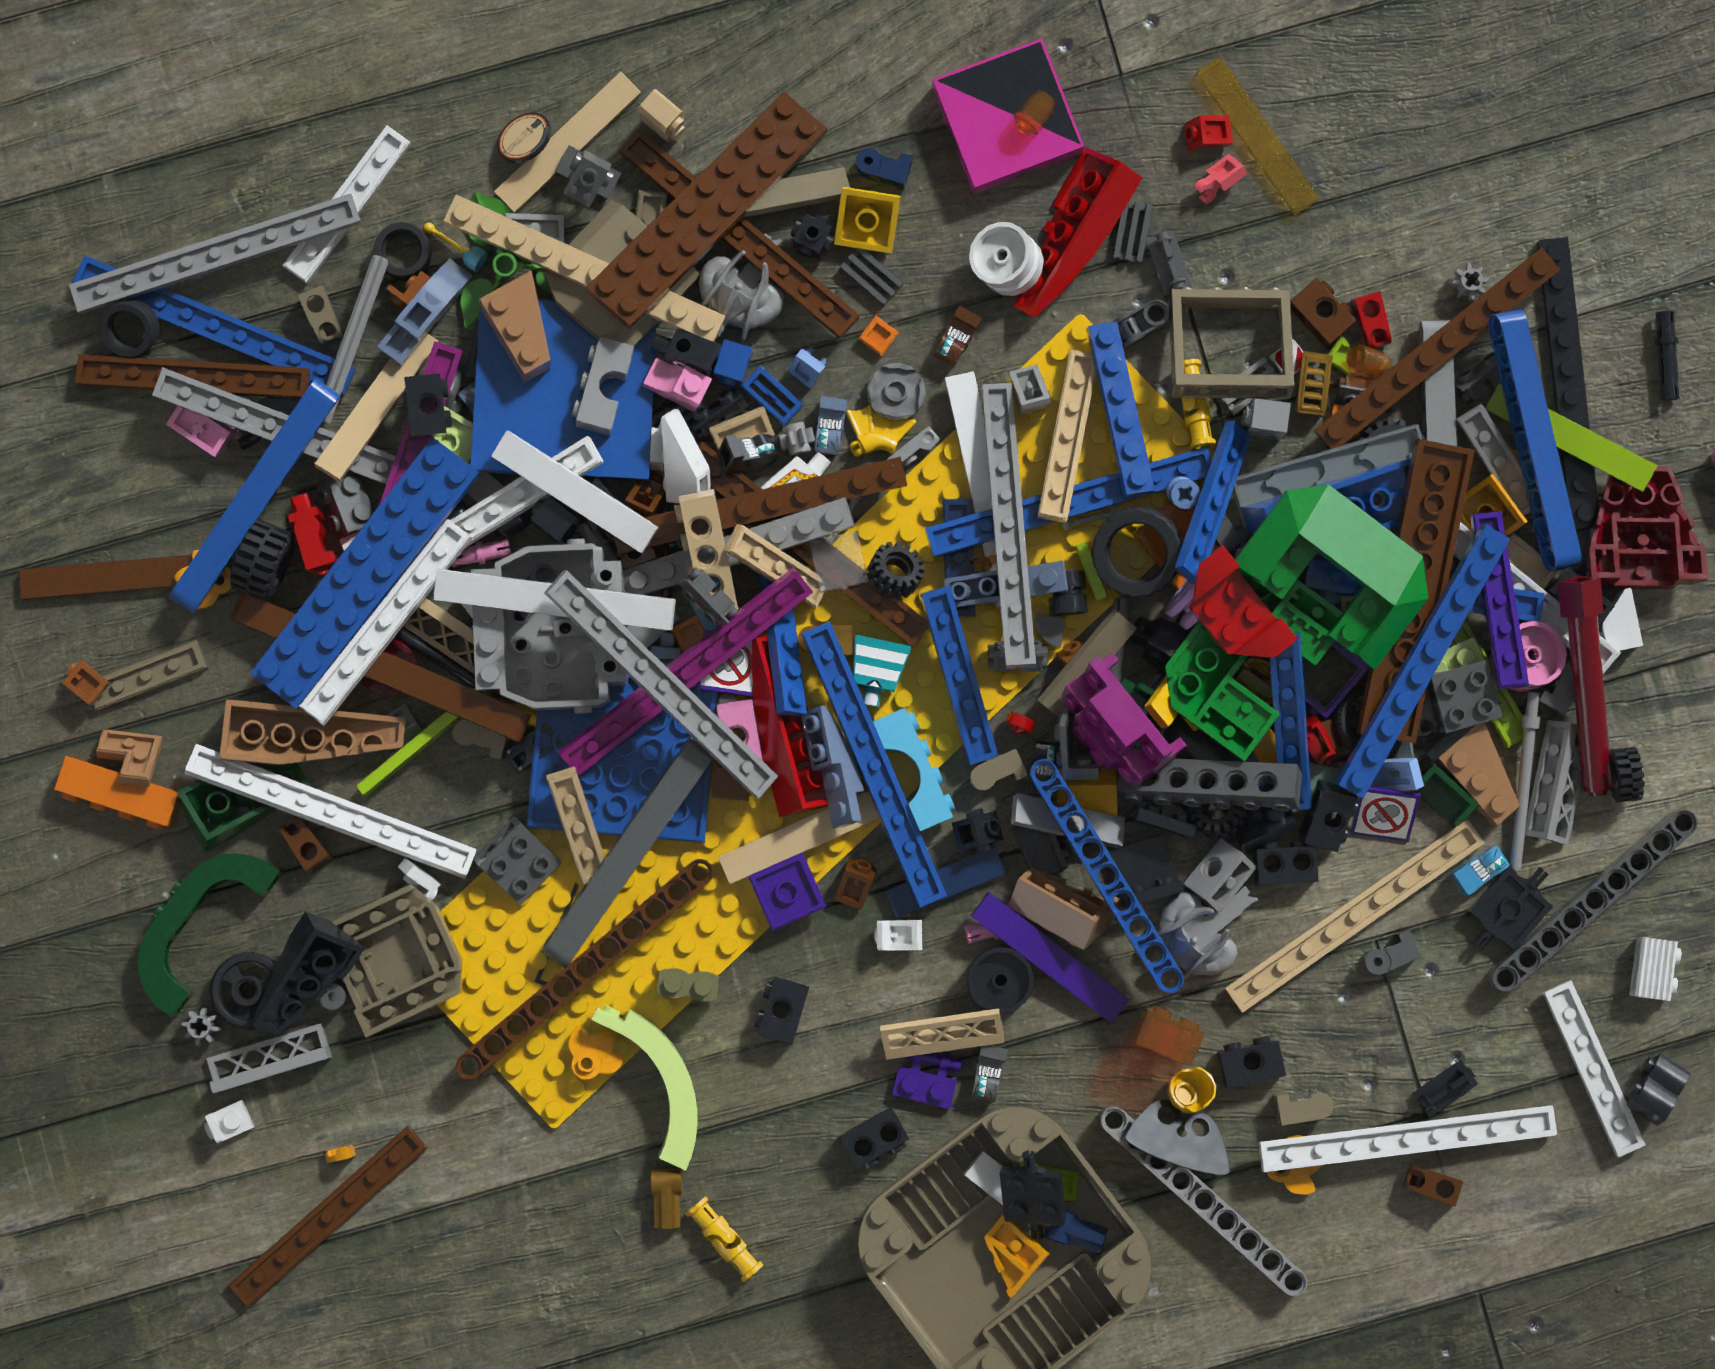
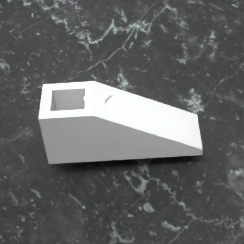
M673 409L661 417L659 430L663 440L661 460L664 463L665 477L663 489L666 492V502L679 503V496L711 490L710 468L679 409Z

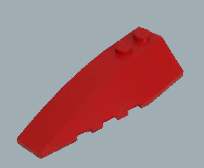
M1085 147L1054 201L1053 207L1056 208L1052 221H1047L1043 229L1046 236L1042 247H1040L1044 260L1042 273L1036 284L1026 292L1018 294L1013 306L1014 308L1035 318L1057 298L1098 251L1121 217L1122 212L1143 177L1121 161Z
M767 635L757 636L752 640L754 705L764 763L778 775L771 784V789L779 818L826 807L828 802L821 771H812L801 717L777 714Z

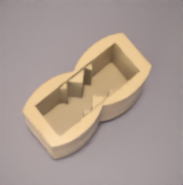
M654 89L638 108L639 119L666 142H670L671 139L676 141L686 129L683 126L685 123L683 118L684 112L657 89Z

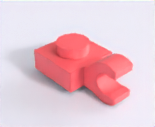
M1227 154L1206 170L1208 176L1197 181L1193 187L1199 193L1205 190L1199 196V199L1208 204L1216 197L1219 188L1223 191L1227 190L1246 176L1247 172L1240 162L1230 154Z

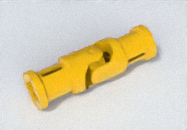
M1199 359L1184 360V374H1200L1199 367L1201 366V361ZM1181 398L1185 423L1190 428L1192 439L1190 449L1193 451L1207 446L1208 449L1215 447L1216 440L1212 438L1209 424L1212 422L1207 398Z
M705 1196L685 1214L687 1217L691 1216L703 1230V1236L712 1243V1246L726 1263L730 1262L741 1275V1281L745 1282L763 1264L761 1261L757 1262L747 1251L745 1242L729 1227L723 1216H718L707 1203L708 1199ZM729 1243H732L731 1249L725 1248Z

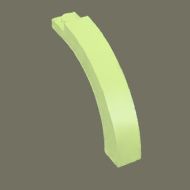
M604 1005L603 1009L596 1007L592 1015V1021L624 1035L639 1045L660 1071L668 1092L669 1123L666 1137L658 1156L660 1159L686 1171L696 1142L698 1122L695 1092L690 1074L682 1057L667 1036L642 1015L628 1009L624 1019L619 1017L621 1012L610 1006Z

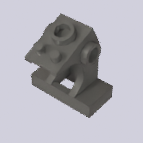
M570 145L567 147L555 171L569 179L563 194L587 207H590L596 194L607 200L621 175L620 172L611 168L609 162L586 150L581 152Z

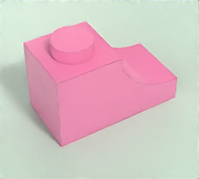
M656 358L642 386L695 413L712 378L686 365L685 367L676 366Z

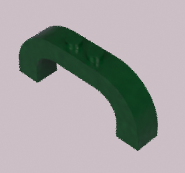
M231 853L218 855L204 861L192 870L184 881L180 879L176 882L169 893L172 895L166 905L162 903L153 913L151 918L154 921L142 939L138 954V971L142 986L157 1007L170 1017H177L195 993L181 983L172 973L169 965V951L174 940L210 892L223 882L236 880L246 884L259 895L267 896L283 875V871L262 858L247 854Z

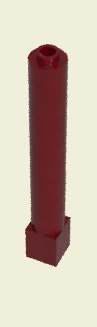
M1575 576L1558 582L1560 614L1561 617L1567 618L1582 787L1583 791L1589 792L1590 796L1607 795L1608 790L1613 788L1598 626V614L1604 613L1601 578Z

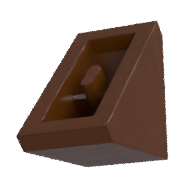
M649 470V481H637L627 496L624 505L644 518L656 515L666 495L663 489L664 476Z

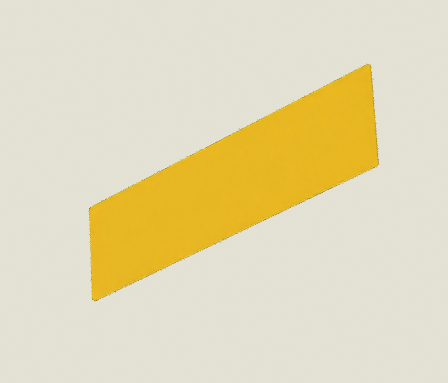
M1081 314L1071 320L1021 367L1038 365L1051 398L1049 409L1020 416L1012 387L1022 500L1042 494L1070 349L1092 353L1086 329L1093 324ZM1126 360L1149 463L1192 451L1190 449V444L1192 443L1190 428L1186 426L1185 421ZM1095 375L1074 485L1118 472L1097 375ZM1009 378L1005 383H1011V379ZM956 429L905 476L907 481L906 487L890 490L854 524L855 527L848 529L832 544L867 573L869 572L867 571L868 565L876 550L881 545L885 546L887 542H892L893 547L896 542H901L902 548L907 544L911 546L909 549L911 553L916 550L919 553L916 558L922 557L924 561L921 565L925 566L924 576L914 593H911L907 598H904L902 595L901 600L926 620L920 594L944 587L945 572L944 555L933 558L925 528L943 523V499H972ZM1210 448L1209 452L1213 459L1215 452ZM1205 480L1195 482L1199 487L1200 493ZM1166 491L1074 517L1070 520L1108 512L1113 507H1118L1121 510L1131 506H1148L1160 511L1171 502L1166 496ZM1197 503L1190 508L1193 513L1195 511ZM1108 518L1075 525L1069 530H1064L1061 527V522L1026 531L1027 565L1033 566L1064 561L1066 571H1084L1076 545L1086 541L1092 553L1095 535ZM1131 524L1123 527L1115 534L1110 545V557L1114 567L1122 575L1131 579H1140L1156 564L1133 533L1142 524ZM982 544L974 546V574L988 572ZM890 564L886 565L888 570L894 575L906 576L899 567ZM810 566L808 567V569H810V570L813 571L814 573H816V574H818L819 576H821L819 573H817V572H816L814 569H812ZM1085 573L1086 588L1081 593L1087 596L1088 613L1052 616L1065 619L1060 649L1052 647L1040 636L1035 623L1036 614L1050 616L1049 599L1053 597V594L1030 598L1034 640L1047 644L1048 656L1042 657H1047L1048 664H1050L1057 657L1056 652L1063 650L1066 644L1073 642L1114 603V598L1118 599L1122 595L1117 594L1118 592L1110 590L1103 582L1109 598L1100 602L1097 601ZM829 583L817 608H811L803 602H800L793 608L797 640L800 631L807 626H820L829 621L831 625H852L853 656L845 658L853 676L856 635L908 645L831 583ZM995 604L975 606L976 617L959 618L988 721L1040 673L1038 671L1021 672L1020 668H1016L1015 672H994V669H988L989 655L987 645H994L997 641H1003L1000 607L996 608ZM929 629L916 646L911 648L895 692L882 691L879 707L867 705L866 707L872 721H876L903 708H906L908 714L913 712L920 727L915 730L920 741L926 740L932 754L927 757L931 768L936 766L939 768L963 745ZM764 630L758 636L767 635V630ZM798 644L805 702L808 710L818 706H825L842 731L810 654L802 651ZM858 686L863 697L865 687ZM718 691L717 704H719V698H720V696H721L723 693H726V692H719V691ZM735 694L736 701L752 699L755 713L754 696ZM731 729L740 739L744 737L745 732L743 729ZM886 751L904 796L907 798L920 785L918 769L908 756L896 751ZM714 758L712 759L705 843L656 839L570 963L692 861L704 859L711 863L714 868L713 880L493 1065L551 1128L559 1127L615 1074H598L592 1080H581L572 1071L571 1064L574 1057L569 1051L568 1043L573 1030L577 1026H582L591 1035L596 1030L607 1028L592 1021V1015L596 1007L603 1009L604 1005L610 1006L621 1012L619 1017L624 1019L628 1009H631L661 1030L693 999L688 996L667 998L658 994L659 971L677 968L685 970L690 974L706 971L719 976L770 928L749 878L745 877L729 884L718 857L829 808L828 806L779 818L771 785L760 798L749 796V802L713 798L716 767H723ZM859 771L864 792L868 791V789ZM880 818L803 852L816 883L881 823ZM538 828L528 829L561 861V864L522 904L516 902L483 871L440 911L462 958L461 994L439 1003L437 1006L473 1044L544 986L534 982L539 970L544 969L540 979L549 982L564 969L561 965L559 968L558 963L550 958L547 959V956L540 952L544 943L558 925L565 907L571 902L570 894L575 882L579 887L572 903L585 886L581 883L564 831ZM598 834L605 856L619 835ZM698 864L693 868L692 875L695 880L703 881L708 877L709 869L704 864ZM681 883L672 885L669 891L671 898L676 901L683 899L686 894L684 885ZM653 902L647 907L646 911L649 918L657 920L662 916L663 908L659 903ZM629 922L624 927V934L629 939L636 938L640 933V927L636 922ZM612 941L604 942L601 946L602 955L605 958L615 956L617 952L615 943ZM584 960L579 964L578 972L582 977L588 978L593 974L594 966L590 961ZM561 979L556 983L555 991L559 996L565 997L570 993L571 986L568 981ZM537 999L533 1002L532 1010L537 1016L546 1014L548 1006L544 1000ZM514 1018L509 1024L510 1032L517 1036L524 1032L525 1026L523 1021ZM614 1031L616 1041L613 1052L624 1057L623 1066L641 1047L624 1035ZM490 1038L487 1041L486 1049L490 1054L497 1055L501 1051L502 1047L498 1039ZM584 1060L581 1062V1066L584 1069H590L592 1063L589 1060Z

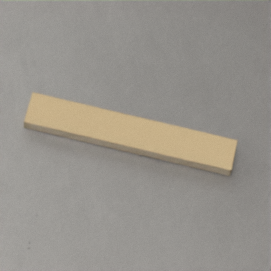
M619 72L550 138L547 146L540 154L523 163L494 193L513 213H517L558 174L555 171L569 145L579 151L584 150L642 95L641 91L622 72Z
M427 333L402 367L391 358L315 462L316 468L341 482L406 391L404 377L416 376L429 358L434 341L439 342V340Z
M1070 349L1037 518L1067 523L1096 375L1092 353Z
M866 791L856 796L861 816L860 822L843 828L833 829L829 808L719 856L718 859L729 884L879 819L880 817L869 792Z

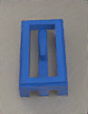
M761 365L741 385V389L761 407L763 406L765 411L783 427L804 406L802 402ZM761 374L795 406L790 409L757 379ZM753 383L756 387H758L768 398H770L780 409H782L786 413V415L782 417L773 407H771L762 397H760L750 387V385Z

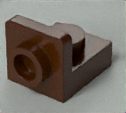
M849 858L834 900L862 910L877 869L865 860Z

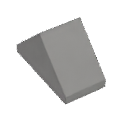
M1038 365L1009 372L1020 416L1049 409L1051 398Z

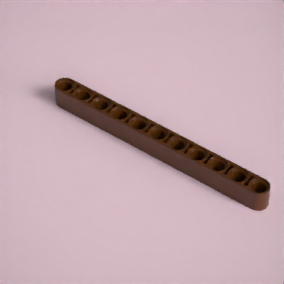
M241 592L230 619L277 639L295 616V613ZM384 651L364 675L366 678L519 743L532 716L518 708Z
M696 859L689 863L464 1052L456 1062L458 1075L467 1080L481 1076L706 887L714 877L712 864L704 859ZM698 864H704L709 869V875L703 881L695 880L692 875L693 868ZM681 883L686 888V894L683 899L676 901L671 898L669 891L672 885ZM653 902L659 903L663 908V914L657 920L649 918L646 911L649 904ZM633 921L639 925L640 933L636 938L629 939L624 934V927L627 923ZM606 941H612L617 947V952L612 958H605L601 953V946ZM584 960L590 961L594 966L593 974L588 978L582 977L578 972V966ZM561 979L568 981L571 986L570 993L565 997L559 996L555 991V985ZM537 999H542L547 1003L548 1010L543 1016H537L532 1010L533 1002ZM514 1018L522 1020L525 1026L524 1032L518 1036L512 1034L509 1030V1024ZM490 1038H496L501 1043L502 1048L497 1055L490 1054L486 1049V1043ZM468 1057H472L478 1062V1070L474 1074L467 1073L463 1068L464 1060Z

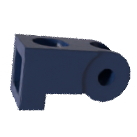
M872 148L862 149L856 156V168L862 177L905 190L913 163V156L901 153L900 159L896 160L881 156Z

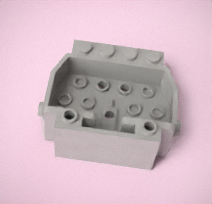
M585 539L567 540V545L527 546L495 562V569L471 570V573L525 580L530 575L534 566L539 563H549L558 570L559 575L567 570L585 588L624 593L623 566L621 561H605L603 548L592 543L585 544ZM541 570L538 573V582L550 583L553 579L551 570ZM612 574V578L607 582L602 581L600 575ZM472 605L475 686L478 692H500L503 698L536 711L574 709V713L582 714L592 713V708H601L611 702L610 687L628 686V674L617 664L613 672L605 671V663L613 660L569 617L531 613L523 621H517L515 619V610ZM564 623L571 625V631L568 634L560 632V627ZM520 640H524L527 643V647L523 651L516 649V643Z

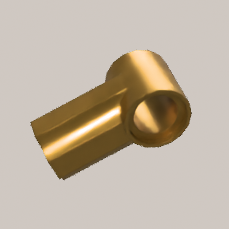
M651 1169V1194L654 1196V1228H680L682 1169Z

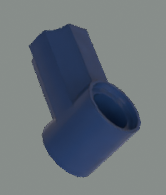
M1066 1212L1064 1226L1047 1225L1044 1238L1068 1246L1072 1244L1101 1254L1108 1228L1078 1219V1216Z

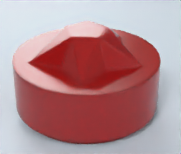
M1012 711L1008 713L1005 720L1012 732L1019 735L1024 733L1032 734L1036 726L1035 721Z

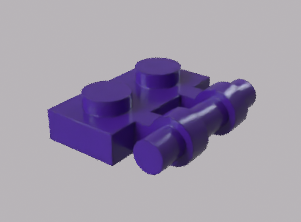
M942 1052V1055L929 1053L904 1057L912 1059L911 1068L899 1065L892 1095L950 1109L957 1080L947 1078L946 1074L948 1069L960 1071L962 1060L953 1058L951 1054ZM921 1063L939 1066L937 1075L920 1071Z

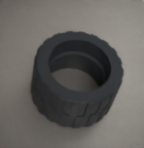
M1131 506L1130 508H1123L1117 511L1101 525L1093 540L1092 562L1097 570L1098 577L1110 590H1114L1122 596H1131V598L1152 596L1153 593L1160 592L1171 583L1178 572L1175 565L1183 545L1180 537L1181 534L1170 518L1165 516L1163 512L1152 509V507ZM1127 525H1148L1154 528L1164 540L1166 547L1165 561L1160 570L1151 577L1145 579L1128 578L1122 575L1111 561L1110 545L1112 539L1120 529Z

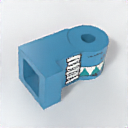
M1494 845L1449 873V876L1462 895L1469 896L1510 864L1498 846Z

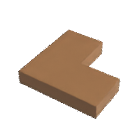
M103 729L96 750L97 758L123 761L119 774L120 783L149 787L162 747V736Z

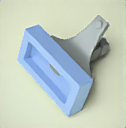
M1402 741V745L1399 747L1395 758L1385 759L1370 787L1391 790H1418L1423 787L1419 762L1425 758L1426 753L1420 748L1413 749V743Z

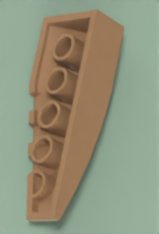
M226 699L219 759L284 765L403 748L406 718L336 711L325 726H323L301 708L297 710L293 706Z

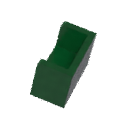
M1435 764L1429 765L1421 773L1424 786L1418 790H1412L1415 793H1420V798L1452 827L1459 826L1479 805Z

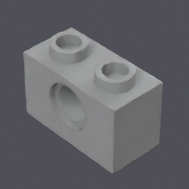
M1255 398L1251 405L1246 406V410H1243L1241 427L1246 428L1245 432L1250 437L1280 441L1287 433L1291 403Z
M1220 838L1183 884L1191 892L1195 893L1201 901L1220 913L1257 867L1241 851Z

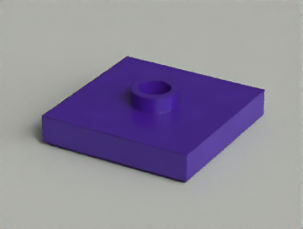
M803 852L748 876L772 931L827 907Z

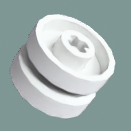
M997 222L986 226L976 235L970 247L969 260L972 270L989 288L1001 295L1015 296L1026 292L1036 284L1042 273L1044 260L1040 247L1021 227L1011 222Z

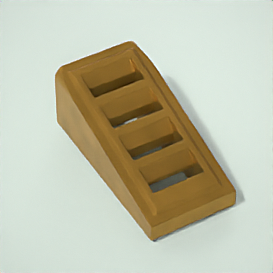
M1303 351L1294 407L1296 412L1325 416L1333 355ZM1308 362L1324 363V369L1308 367ZM1307 374L1322 375V381L1306 379ZM1305 386L1320 387L1321 391L1320 393L1305 391ZM1304 398L1317 399L1319 404L1303 403Z

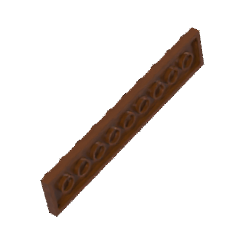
M783 92L586 286V293L630 330L827 133V128L787 93Z
M1415 438L1396 536L1423 556L1428 600L1374 671L1369 667L1357 733L1363 734L1448 584L1475 450ZM1427 687L1397 740L1416 744Z

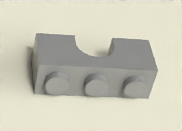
M599 337L597 345H591L588 362H592L590 373L584 372L580 389L585 391L582 401L576 400L572 417L577 418V428L606 436L611 435L619 402L603 396L599 387L605 380L611 378L626 381L634 346Z

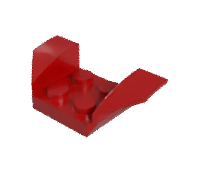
M1222 545L1199 563L1194 595L1188 608L1225 654L1275 658L1298 640V638L1282 618H1275L1237 570L1239 564Z

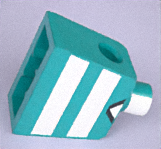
M856 635L854 679L857 686L865 687L863 700L867 706L879 707L882 691L895 692L910 654L911 646Z

